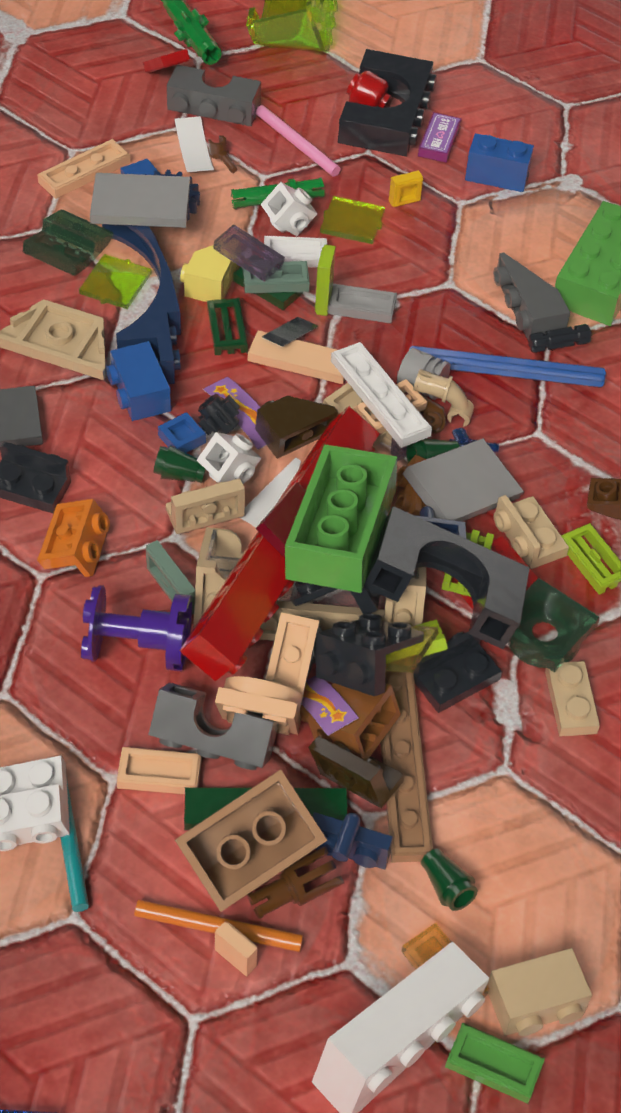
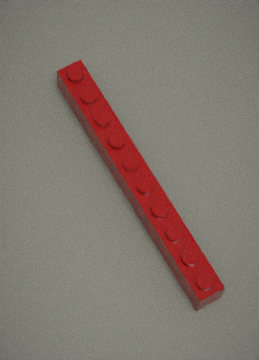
M348 406L328 424L280 499L296 482L307 490L324 444L375 452L376 449L372 445L380 433ZM257 532L179 650L214 681H217L227 672L232 675L235 674L244 665L248 658L244 652L247 648H251L264 632L260 626L276 613L279 605L276 603L277 599L283 597L294 584V581L286 579L285 558L259 532Z

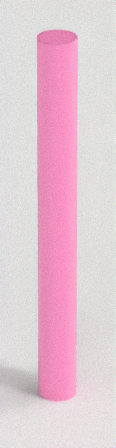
M260 105L256 109L258 117L332 177L339 174L340 166L264 105Z

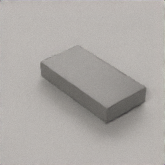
M333 284L328 314L392 324L397 293Z

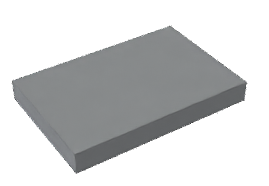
M96 173L90 210V224L186 228L190 177Z
M484 439L410 465L403 473L425 505L433 508L435 518L462 522L496 508L498 498L506 495L510 501L519 499L524 492Z

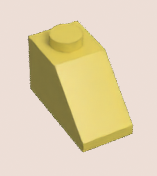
M233 238L193 253L189 263H184L180 274V281L184 283V297L205 302L225 298L233 281V273L238 270L241 263V239Z

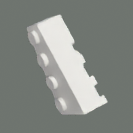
M452 941L328 1038L312 1083L339 1113H359L398 1075L413 1065L435 1041L438 1043L453 1030L456 1022L463 1015L469 1018L483 1005L486 998L482 994L490 978Z

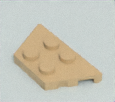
M43 299L31 306L28 311L20 312L11 317L10 325L0 330V348L104 380L106 377L104 319L102 317Z

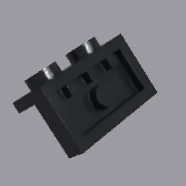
M3 442L0 446L2 458L0 462V498L54 514L56 505L60 503L71 483L68 460L55 454H46L29 449L24 445Z
M459 632L452 636L447 642L448 649L415 660L413 671L414 683L438 713L490 686L501 678L502 671L481 647V639L468 634V632Z

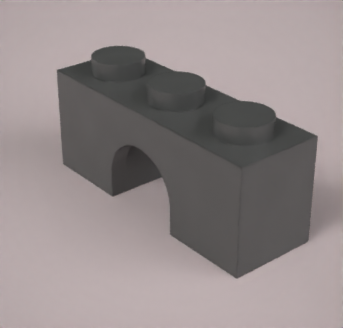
M177 65L166 85L167 110L252 126L256 117V109L261 105V81L233 76L230 83L226 86L211 87L205 84V70Z
M170 682L159 689L148 735L160 738L159 742L173 748H181L182 745L197 749L196 753L206 758L218 759L220 756L235 760L234 764L236 766L249 770H256L257 767L263 768L271 759L279 726L278 722L262 718L263 714L247 711L246 714L235 713L230 728H216L207 721L204 715L205 692Z

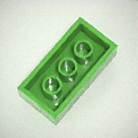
M603 201L559 272L555 288L560 292L570 312L608 326L612 325L621 309V207L617 204Z
M324 444L285 544V576L287 580L362 593L396 491L397 456Z

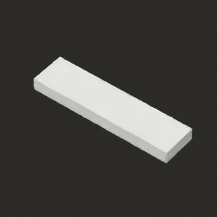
M361 342L331 353L333 365L401 448L431 436L432 427Z

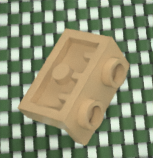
M241 479L219 482L212 486L185 491L171 496V502L166 504V511L176 535L244 516L245 488Z
M506 495L498 498L496 512L494 513L496 527L500 532L506 534L512 548L530 569L567 556L568 545L533 496L515 503H511Z

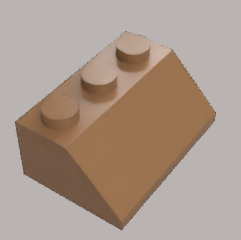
M281 769L175 839V842L220 912L327 841Z

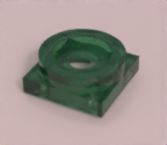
M538 578L525 592L521 621L508 641V645L511 651L523 662L539 668L547 667L555 673L564 662H570L577 655L581 643L598 626L600 617ZM538 623H549L556 628L558 635L552 641H540L533 635L532 628Z

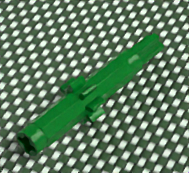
M161 0L168 15L179 29L174 33L178 40L184 41L187 47L192 46L204 63L212 65L218 62L222 54L221 49L205 27L209 23L205 15H200L195 8L192 10L185 0Z

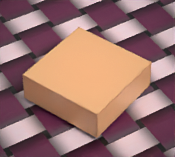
M224 922L215 931V951L247 977L257 966V946L229 922Z

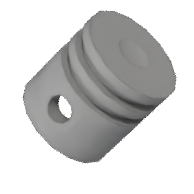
M411 348L400 365L396 382L398 384L407 379L414 387L419 369L448 378L451 365L447 361L443 362L442 359H435L430 354ZM422 393L423 396H429V398L433 400H436L438 398L430 394Z

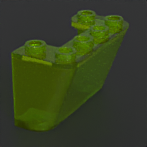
M265 0L262 18L259 19L255 7L249 8L246 26L255 45L329 52L330 45H333L332 29L336 27L334 15L338 11L337 0Z

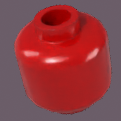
M368 70L361 74L357 72L346 91V94L349 95V102L385 108L391 98V95L387 93L389 89L388 82Z

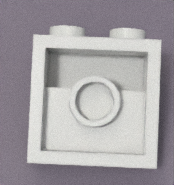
M61 755L0 767V851H9L17 845L32 842L50 843L58 837L70 835L66 763Z

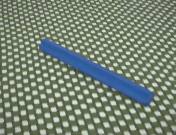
M410 346V349L415 348L434 356L435 359L439 358L443 362H449L451 365L450 370L591 387H603L606 377V371L602 367Z

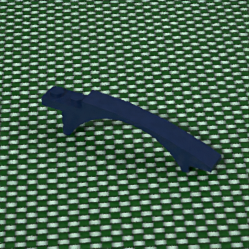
M102 224L103 235L118 240L137 251L151 265L160 282L157 294L148 309L136 321L116 333L117 349L149 341L168 384H175L174 370H180L181 366L179 349L173 350L172 346H177L176 335H181L180 308L171 271L155 235L149 226Z

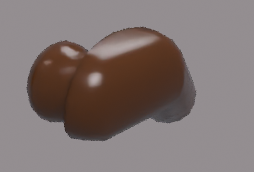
M423 396L427 401V406L425 410L419 413L423 415L424 419L432 427L431 434L439 433L446 425L444 408Z

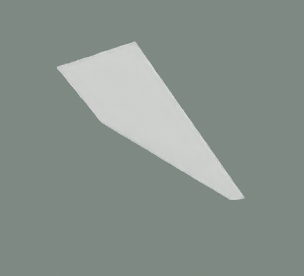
M294 458L245 507L244 516L239 518L256 528L284 493L299 470L301 460Z

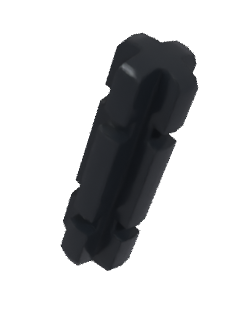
M581 324L574 326V329L570 326L545 331L546 334L544 335L543 332L532 333L529 335L528 346L531 352L537 353L545 351L546 347H548V350L574 346V342L577 345L586 344L591 341L592 332L589 325Z

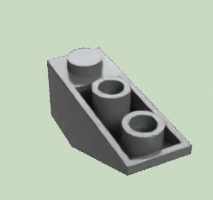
M504 252L499 253L498 264L493 271L494 281L497 286L501 287L508 308H512L516 316L517 327L520 331L523 330L527 340H529V335L532 333L543 332L544 335L546 334L545 331L567 327L570 311L560 292Z

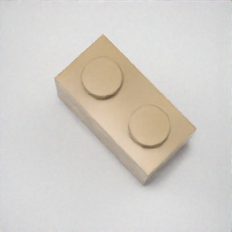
M572 948L492 970L486 987L504 1036L517 1032L520 1036L531 1035L541 1030L544 1024L558 1020L560 1024L572 1023L584 1015L592 997V993Z

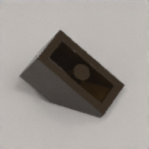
M285 396L276 401H268L257 410L255 430L278 459L318 440L328 424L337 417L338 410L335 406Z

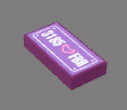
M433 112L419 146L418 156L447 163L459 132L462 118Z

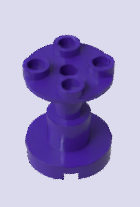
M104 585L93 587L91 598L85 601L83 609V623H89L88 636H84L82 640L81 658L96 662L100 653L103 636L137 639L139 648L166 650V669L183 672L187 657L179 650L191 634L193 604L190 601L192 596L175 594L170 612L143 609L141 617L106 613V589Z

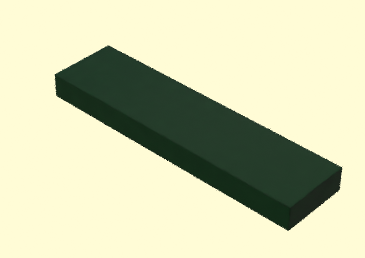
M185 788L184 830L192 829L252 788ZM294 788L311 816L315 812L343 821L347 815V788Z

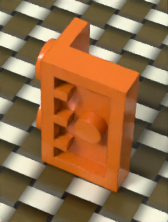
M94 499L56 505L37 559L44 569L76 565L84 577L93 576L110 527L108 516Z

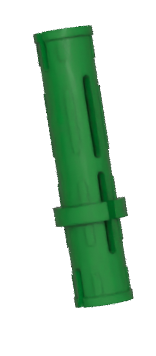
M322 177L304 181L288 179L287 183H285L295 190L298 188L303 189L311 198H322L325 196V190L319 188L324 187ZM278 184L231 189L233 209L261 205Z

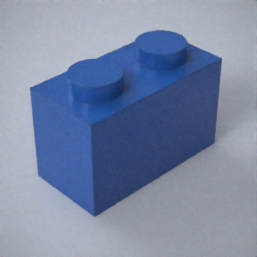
M475 133L468 154L465 181L524 192L534 145Z
M149 341L111 350V365L106 366L108 379L111 385H117L116 394L120 408L127 409L131 420L135 421L171 412L170 387Z

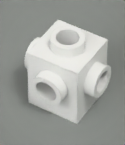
M280 182L261 203V206L270 217L271 224L282 233L286 230L295 236H298L317 215V212L310 204L312 198L307 192L301 188L295 190L283 182Z
M215 432L197 461L217 483L240 478L242 484H244L253 476L255 467L261 460V457L252 450L253 443L243 435L236 433L235 436Z

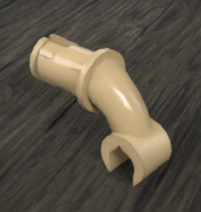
M419 369L413 390L441 398L443 403L448 401L451 404L447 415L449 422L451 423L454 415L459 414L465 420L463 427L467 426L471 420L474 405L467 399L458 384L453 381V376L446 378Z

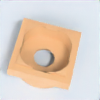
M241 676L228 677L225 680L224 688L218 687L215 704L222 719L227 720L228 723L233 722L235 713L246 714L247 711L263 714L262 718L278 722L277 733L298 735L301 723L300 708L303 695L298 691L271 681Z

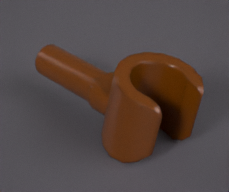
M220 135L219 143H214L209 139L210 156L215 159H221L229 171L235 173L237 167L227 154L226 137Z

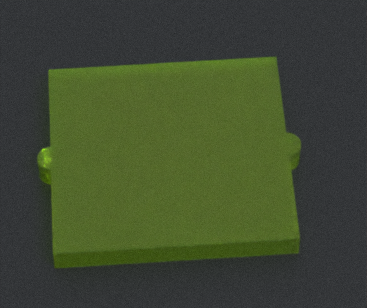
M333 196L328 210L324 211V220L320 233L373 244L377 231L382 229L381 220L385 207Z
M104 254L79 288V294L100 300L101 304L109 303L128 309L152 274V270L131 263L129 259L122 260Z

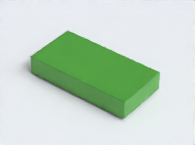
M462 1023L445 1067L528 1104L545 1058Z

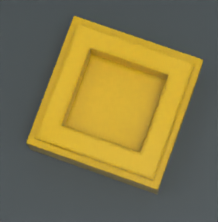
M419 170L391 177L389 202L392 207L421 201L423 176Z

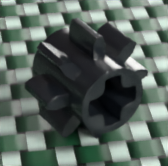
M214 394L199 406L198 411L201 415L198 417L200 419L198 424L207 435L212 432L228 434L240 421L236 416L239 414L238 409L240 407L230 395L224 399L219 394Z

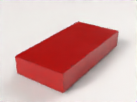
M184 49L145 61L143 65L145 72L150 73L187 62L190 57L188 50Z

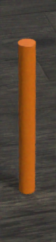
M138 900L135 907V917L213 934L224 922H229L251 942L300 952L303 935L143 900Z

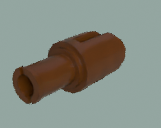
M326 846L302 857L281 871L282 873L279 874L280 879L253 893L247 894L251 906L264 899H268L267 902L254 909L259 919L289 902L302 906L344 884L342 877L338 876L307 893L304 890L303 886L336 869L333 860L300 877L295 872L329 854Z

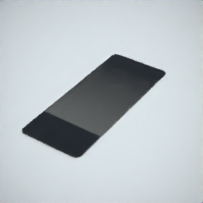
M296 317L263 335L262 338L279 346H285L318 326L300 317Z

